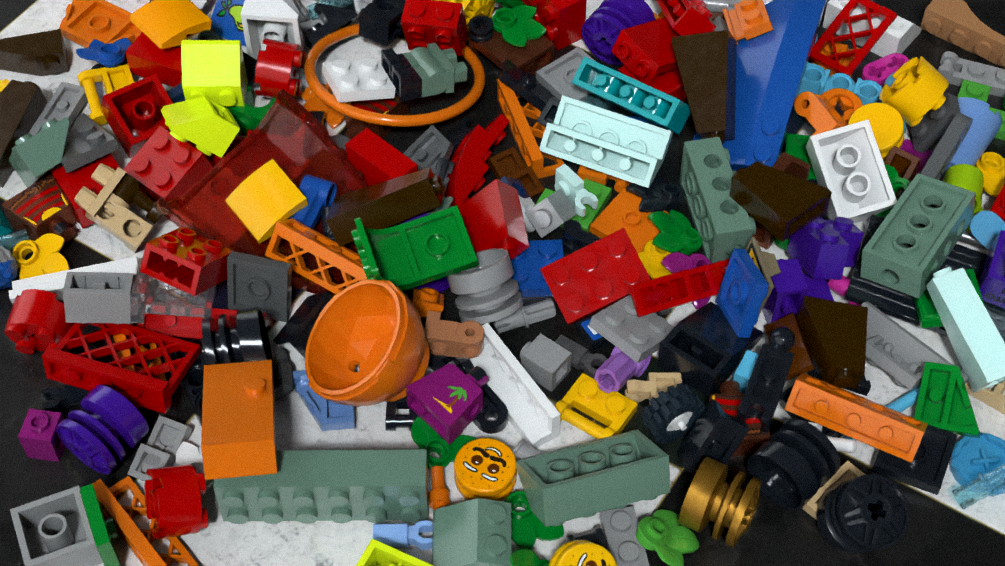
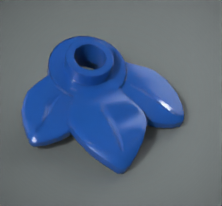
M122 38L114 43L105 44L94 39L90 43L89 48L76 49V53L80 58L94 60L105 67L112 68L117 67L125 60V52L129 45H131V42L127 38Z

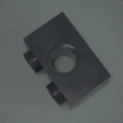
M374 0L361 9L357 18L359 36L384 46L390 45L404 33L401 18L406 0Z

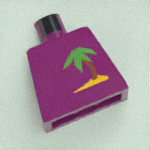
M447 364L406 387L407 406L450 445L481 412L483 408V391L481 387L488 383V376L478 366L465 375L454 364Z

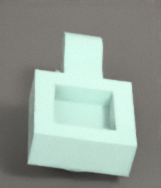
M566 164L558 167L555 172V190L561 189L574 207L576 214L581 217L585 216L586 207L584 204L590 205L594 210L597 209L598 199L584 188V181Z

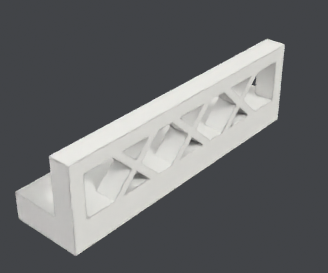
M135 256L11 281L13 290L8 291L12 304L17 294L21 296L22 291L27 289H38L57 294L56 300L64 304L63 288L67 272L134 273L139 278L138 290L143 289L138 260Z
M489 323L482 325L484 329L483 351L478 357L470 358L469 360L474 368L478 366L484 370L489 380L486 384L507 407L508 420L523 440L536 449L560 435L561 414Z

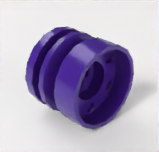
M604 0L599 8L582 25V37L588 49L597 58L608 64L621 65L623 63L611 51L621 30L653 21L655 17L653 11L644 0Z
M101 384L96 385L81 400L80 406L82 411L72 410L68 414V419L62 420L57 425L56 432L64 445L85 465L96 472L109 475L116 468V462H122L125 458L124 448L134 449L148 434L149 427L143 415L129 400L112 388Z

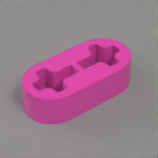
M900 53L887 55L865 65L862 70L861 79L875 81L883 88L884 82L889 75L896 72L909 59Z

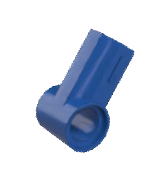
M307 174L302 179L299 190L307 198L308 206L288 219L293 218L314 230L321 216L320 211L332 205L337 193V184Z

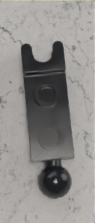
M778 327L773 330L769 339L771 346L762 345L736 416L737 419L743 422L752 417L758 419L761 423L760 433L762 435H766L769 432L795 353L788 352L795 345L796 339L792 330L787 327Z

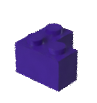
M818 217L790 236L787 253L793 259L798 258L801 268L812 279L841 280L844 267H855L864 233L853 224L854 222L851 219L836 217L835 220H824Z
M798 258L789 260L779 259L777 262L781 273L771 277L774 288L762 312L766 323L770 324L791 313H794L796 316L804 295L834 301L826 279H812L808 274H803Z

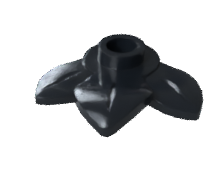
M655 176L649 188L635 183H630L626 187V192L643 198L639 205V212L677 209L685 200L686 195L683 188L675 183H669L658 176Z

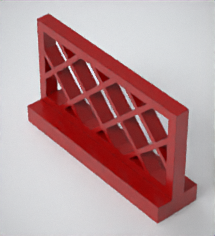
M74 323L57 347H48L42 355L47 379L91 391L96 385L102 384L117 391L134 405L166 414L172 405L171 395L200 354L201 347L199 344L129 324ZM87 324L101 329L86 335L82 334ZM119 334L127 335L130 338L113 344L110 340V337ZM105 339L106 346L89 351L88 343ZM150 342L159 346L145 352H141L139 345ZM82 346L84 349L83 353L76 355L67 352L68 349ZM134 347L135 355L121 359L118 358L116 352ZM177 351L187 353L185 357L171 361L168 355ZM111 354L114 361L103 363L93 359ZM160 356L164 357L166 363L148 368L147 360ZM137 363H141L143 370L137 372L123 369ZM169 371L172 374L168 382L153 378V376Z

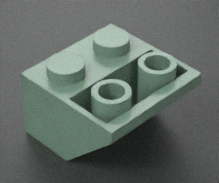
M67 117L60 121L53 118L40 127L41 131L33 137L28 133L14 142L16 146L11 149L12 153L8 161L27 188L49 174L52 175L51 171L57 169L61 164L69 127Z

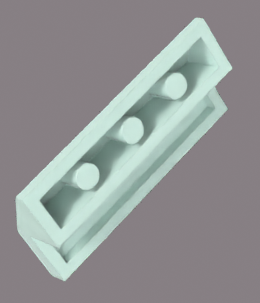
M562 95L554 122H547L539 149L541 152L649 188L665 159L673 131Z

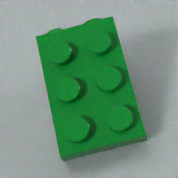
M457 205L385 229H370L362 224L360 217L354 219L357 229L351 230L367 280H388L402 291L479 265Z

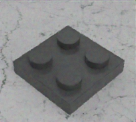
M232 251L227 257L228 309L245 310L260 307L261 311L267 313L273 320L287 323L291 317L292 264Z

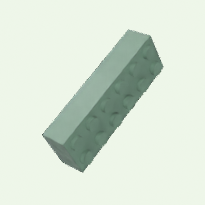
M427 449L277 450V474L214 479L213 488L223 521H229L234 524H244L247 521H264L269 524H277L282 521H299L310 524L316 521L348 523L353 520H367L371 523H381L385 520H402L407 523H415L419 520H429Z

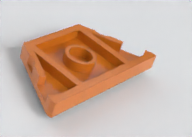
M73 0L72 4H68L65 11L66 16L62 19L59 27L63 37L85 48H89L90 43L94 39L108 44L122 38H127L133 44L142 32L129 20L132 13L105 0Z

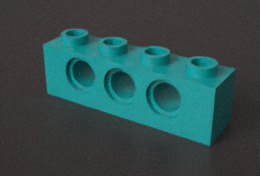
M585 56L571 82L588 93L676 134H680L691 112L690 106L683 101Z

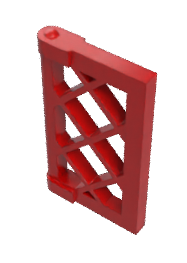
M850 0L814 44L809 59L833 71L835 74L844 73L851 76L897 18V14L871 0ZM857 6L866 10V13L850 16ZM880 17L884 19L878 28L873 29L871 18ZM868 19L869 30L853 33L851 22ZM848 23L850 34L833 37L843 24ZM871 35L861 49L856 48L855 38ZM851 39L853 50L841 53L836 52L835 42ZM831 43L834 54L823 55L821 51L827 44ZM855 56L847 67L838 61V59Z

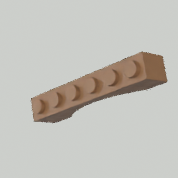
M932 0L926 7L920 26L922 30L1005 68V36L992 30L980 21L965 1Z

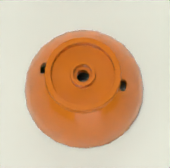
M363 280L345 288L326 304L309 335L305 350V368L309 379L308 384L311 389L324 399L355 407L376 405L384 401L394 402L407 396L406 387L423 378L430 358V349L425 338L419 312L408 296L388 280ZM357 365H359V372H355Z

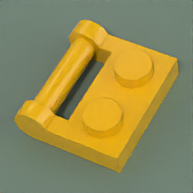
M128 64L112 68L104 67L85 70L77 76L80 86L84 87L91 110L89 116L99 126L106 124L107 120L101 112V103L95 83L102 82L106 94L134 83Z
M582 373L563 399L559 400L554 407L561 414L560 422L564 420L592 437L602 439L620 434L636 413L638 403L619 392L612 391L608 394L599 389L595 379ZM572 407L578 409L579 411L585 413L586 415L594 418L595 420L601 422L602 424L608 427H601L593 421L571 410Z

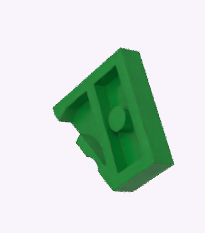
M925 361L914 418L957 435L980 438L979 427L959 366Z

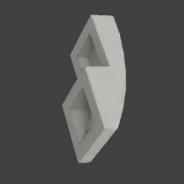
M159 415L147 444H140L127 474L142 481L152 480V477L146 474L147 469L173 466L176 462V452L183 441L187 442L192 428Z

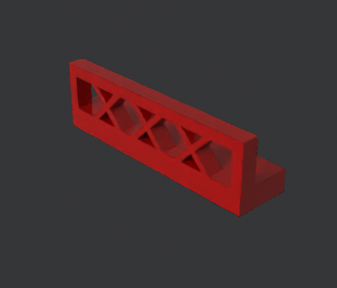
M140 302L137 327L178 339L201 341L203 318L213 317L219 330V315L226 314L231 326L235 327L236 314L240 310ZM263 313L266 327L273 328V318L267 313Z

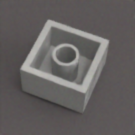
M79 485L10 509L25 566H97L103 563L94 542L79 491L81 490Z

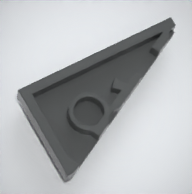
M82 113L76 117L61 163L65 172L69 173L120 148L116 139L86 114Z

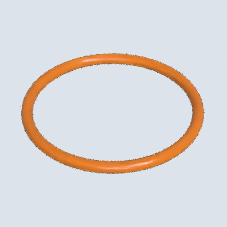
M359 24L343 27L324 36L311 48L304 65L306 81L313 93L323 103L353 119L383 126L412 127L449 120L474 105L481 96L485 86L483 65L477 55L465 45L463 57L473 70L474 84L470 92L452 106L425 114L391 115L367 111L345 102L339 103L336 97L329 93L320 83L316 75V63L320 55L331 45L348 37L359 35Z

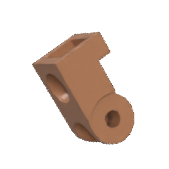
M428 311L424 333L428 341L430 354L470 359L478 357L482 353L484 348V329L482 325L475 321L459 323L441 320V312Z

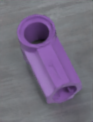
M615 346L611 356L596 370L594 379L597 381L599 389L608 394L612 391L618 392L626 384L627 380H630L633 376L639 378L645 372L651 361L652 354L637 363Z

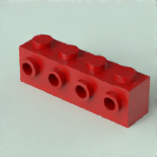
M656 0L672 29L681 36L714 32L716 25L711 19L713 14L706 8L707 5L703 0Z

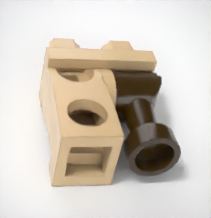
M100 163L91 175V178L102 185L103 189L97 195L83 186L74 198V201L86 211L85 217L111 233L135 253L153 226L130 211L129 208L134 204L148 212L146 218L156 224L169 205L161 199H158L156 202L152 201L139 190V184L136 179L126 174V171L120 167L115 171L111 167Z

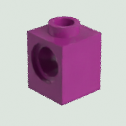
M29 408L18 435L28 458L60 462L65 445L59 438L56 427L64 420L62 413Z

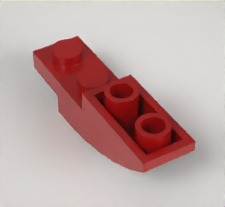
M502 113L489 123L485 129L478 124L464 136L451 158L455 166L452 175H448L450 181L444 196L445 198L453 197L450 206L457 205L459 208L470 199L468 197L470 192L473 191L475 193L486 181L483 175L489 169V166L485 163L492 154L489 148L492 144L496 146L507 133L504 131V128L510 122Z

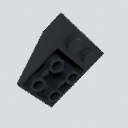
M709 302L680 321L660 343L657 366L668 373H681L683 382L710 398V395L716 394L720 389L721 383L725 382L739 366L746 351H751L764 336V332L753 327L750 338L737 337L720 307L713 302Z

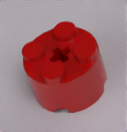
M265 38L262 44L267 45L266 50H259L254 83L260 84V90H255V95L291 101L293 96L299 97L301 93L302 80L298 79L300 68H304L306 51H301L299 44Z
M38 289L23 290L21 296L17 294L4 329L5 335L16 343L15 349L17 351L31 355L34 354L35 350L46 351L48 347L56 348L74 325V323H66L64 304L56 300L57 294Z
M191 464L147 469L146 474L152 477V480H145V506L147 519H155L157 528H150L154 539L199 533L200 529L208 527L207 510L205 507H202L201 494L206 491L205 477L202 472L197 473Z

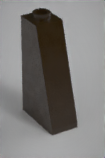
M728 30L672 37V46L697 134L702 139L720 137L722 144L725 141L735 140L737 41Z
M11 80L0 92V187L2 188L13 170V166L8 160L12 153L11 149L16 146L14 142L29 133L47 104V100L40 87L31 81Z
M429 167L335 197L326 222L338 245L343 246L354 241L351 230L357 229L354 221L355 218L360 217L362 224L370 229L387 228L441 206L445 187L440 176H434Z

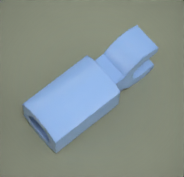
M422 520L413 526H408V523L373 524V539L390 547L408 548L409 545H415L421 550L432 548V538H422L420 536L424 532H433L431 521Z

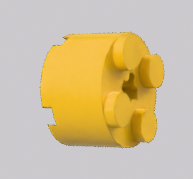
M920 56V60L914 57L904 63L892 75L895 81L890 87L885 84L879 95V99L883 103L894 107L901 114L903 121L909 126L914 127L930 109L935 111L943 105L946 100L943 94L949 82L924 57Z

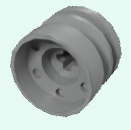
M503 248L475 252L478 266L446 276L451 292L459 295L455 299V304L460 309L459 316L461 322L475 321L479 324L494 322L513 314L524 304L522 294L518 291V281L510 279L514 274V269L508 250Z

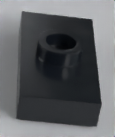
M508 59L501 65L499 80L538 110L543 111L550 99L551 92L538 83L537 78L533 74L525 73Z

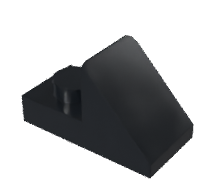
M316 3L314 11L324 25L322 26L321 23H317L307 31L308 36L304 43L311 50L324 36L355 22L358 14L355 10Z

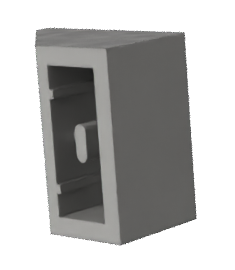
M67 272L63 288L66 323L133 324L139 278L134 273Z

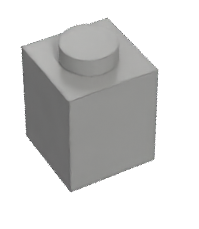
M561 189L525 212V215L541 238L577 215L574 207Z
M541 333L533 342H527L520 352L523 368L535 382L551 392L571 371L572 353Z

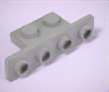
M866 301L861 304L863 307H868L867 360L871 365L883 369L890 374L893 381L899 386L909 390L920 386L925 361L953 365L870 302ZM961 371L964 383H966L969 377Z

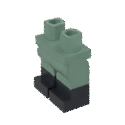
M436 43L427 44V48L417 47L411 52L396 54L392 48L381 50V65L395 86V95L400 102L432 96L442 92L446 94L453 93L455 83L467 81V66L464 62L457 63L456 52L453 48L441 50Z

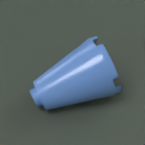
M958 98L960 112L972 118L973 122L946 170L958 164L975 166L999 132L1002 124L1001 114L998 111L994 114L989 110L990 104L975 98Z

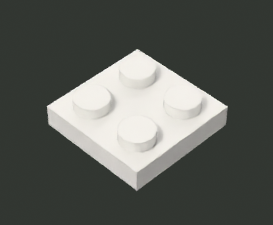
M365 57L361 60L346 61L337 59L333 62H323L322 74L339 103L395 97L396 88L378 59Z

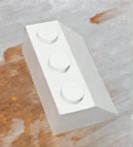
M284 0L244 1L240 15L247 54L257 60L259 50H266L267 45L262 44L265 38L299 44L301 51H303L299 15ZM300 68L298 79L306 81L304 68Z
M830 0L827 3L822 27L827 29L850 0ZM857 6L850 16L866 13V10ZM897 15V18L870 51L881 57L893 53L902 54L920 34L922 28ZM880 17L871 18L873 29L878 28L884 19ZM868 19L851 22L853 33L870 29ZM848 23L843 24L836 34L839 36L850 34ZM871 35L855 38V43L863 47Z
M869 119L810 136L806 149L818 185L826 187L832 192L827 208L830 220H835L836 217H845L851 219L854 223H858L870 218L871 214L877 215L894 207L897 199Z

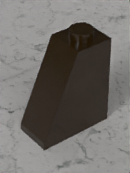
M756 161L747 168H740L736 171L731 180L732 185L729 196L777 239L783 242L826 213L832 192L826 187Z
M804 295L796 313V320L822 380L839 388L856 389L865 373L868 307Z

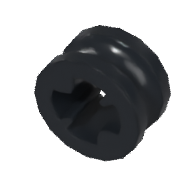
M483 15L470 19L468 28L469 37L472 41L485 43L492 39V19Z

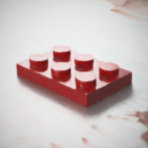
M625 228L540 268L568 326L631 295L629 286L651 280Z

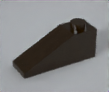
M61 29L0 39V70L35 76L69 72L67 48Z

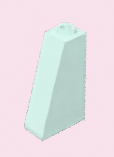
M947 267L933 273L934 278L926 287L963 372L969 377L967 381L972 392L975 393L1004 382L1005 342L964 268L953 271L951 267Z

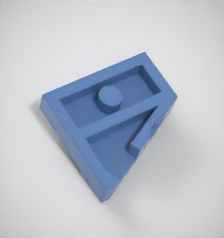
M306 370L292 371L293 387L322 431L355 428L354 406L342 405L324 399L309 386Z

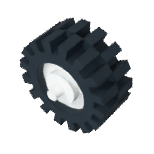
M680 383L677 384L676 388L672 385L668 387L667 392L660 391L658 398L653 397L649 401L651 405H645L643 409L645 412L641 414V420L658 443L666 444L667 441L673 443L677 437L679 439L684 438V434L690 432L706 408L689 384L683 386Z

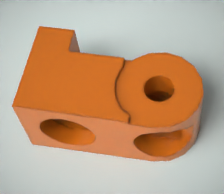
M806 91L799 94L795 99L794 107L796 113L806 117L816 130L812 135L848 125L822 95Z

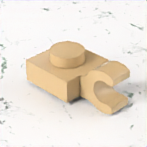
M649 372L647 381L627 380V389L624 390V394L637 403L645 399L650 401L653 397L658 398L660 391L663 390L665 393L668 387L673 385L676 388L677 384L682 383L681 373Z

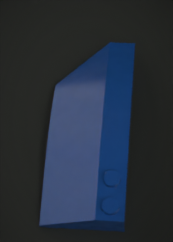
M773 0L765 4V8L774 30L746 40V38L737 40L735 140L725 141L722 144L723 148H727L729 151L731 170L738 171L740 168H747L756 161L773 167L780 158L793 114L795 99L799 94L827 0ZM696 131L693 140L702 139Z

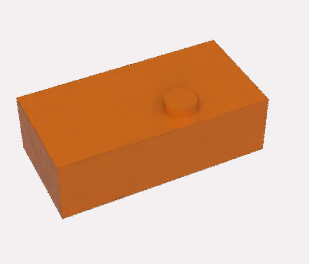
M272 360L204 365L201 449L205 480L277 474L275 390Z

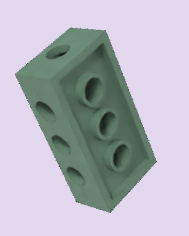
M720 137L684 142L679 179L681 188L686 193L685 200L695 229L703 239L702 249L704 255L710 260L711 264L731 258L734 248L746 250L752 235L756 234L754 218L752 216L749 217L747 211L729 196L732 185L731 180L736 171L731 170L730 154L727 148H723Z
M917 173L862 250L860 277L920 299L927 288L926 285L934 278L932 274L940 269L973 218L976 193Z

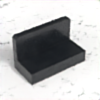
M327 291L308 296L273 341L277 345L289 342L305 358V350L312 328L320 312L331 300L332 296Z
M711 399L679 447L677 454L685 470L695 475L706 457L727 464L750 429L745 422L724 413L720 404Z

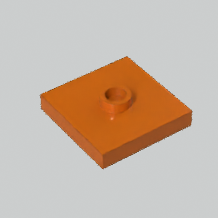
M624 188L590 224L589 232L599 238H604L625 228L637 253L643 252L645 244L650 240H654L661 231L648 218V215L653 212H639V205L643 198L626 192Z

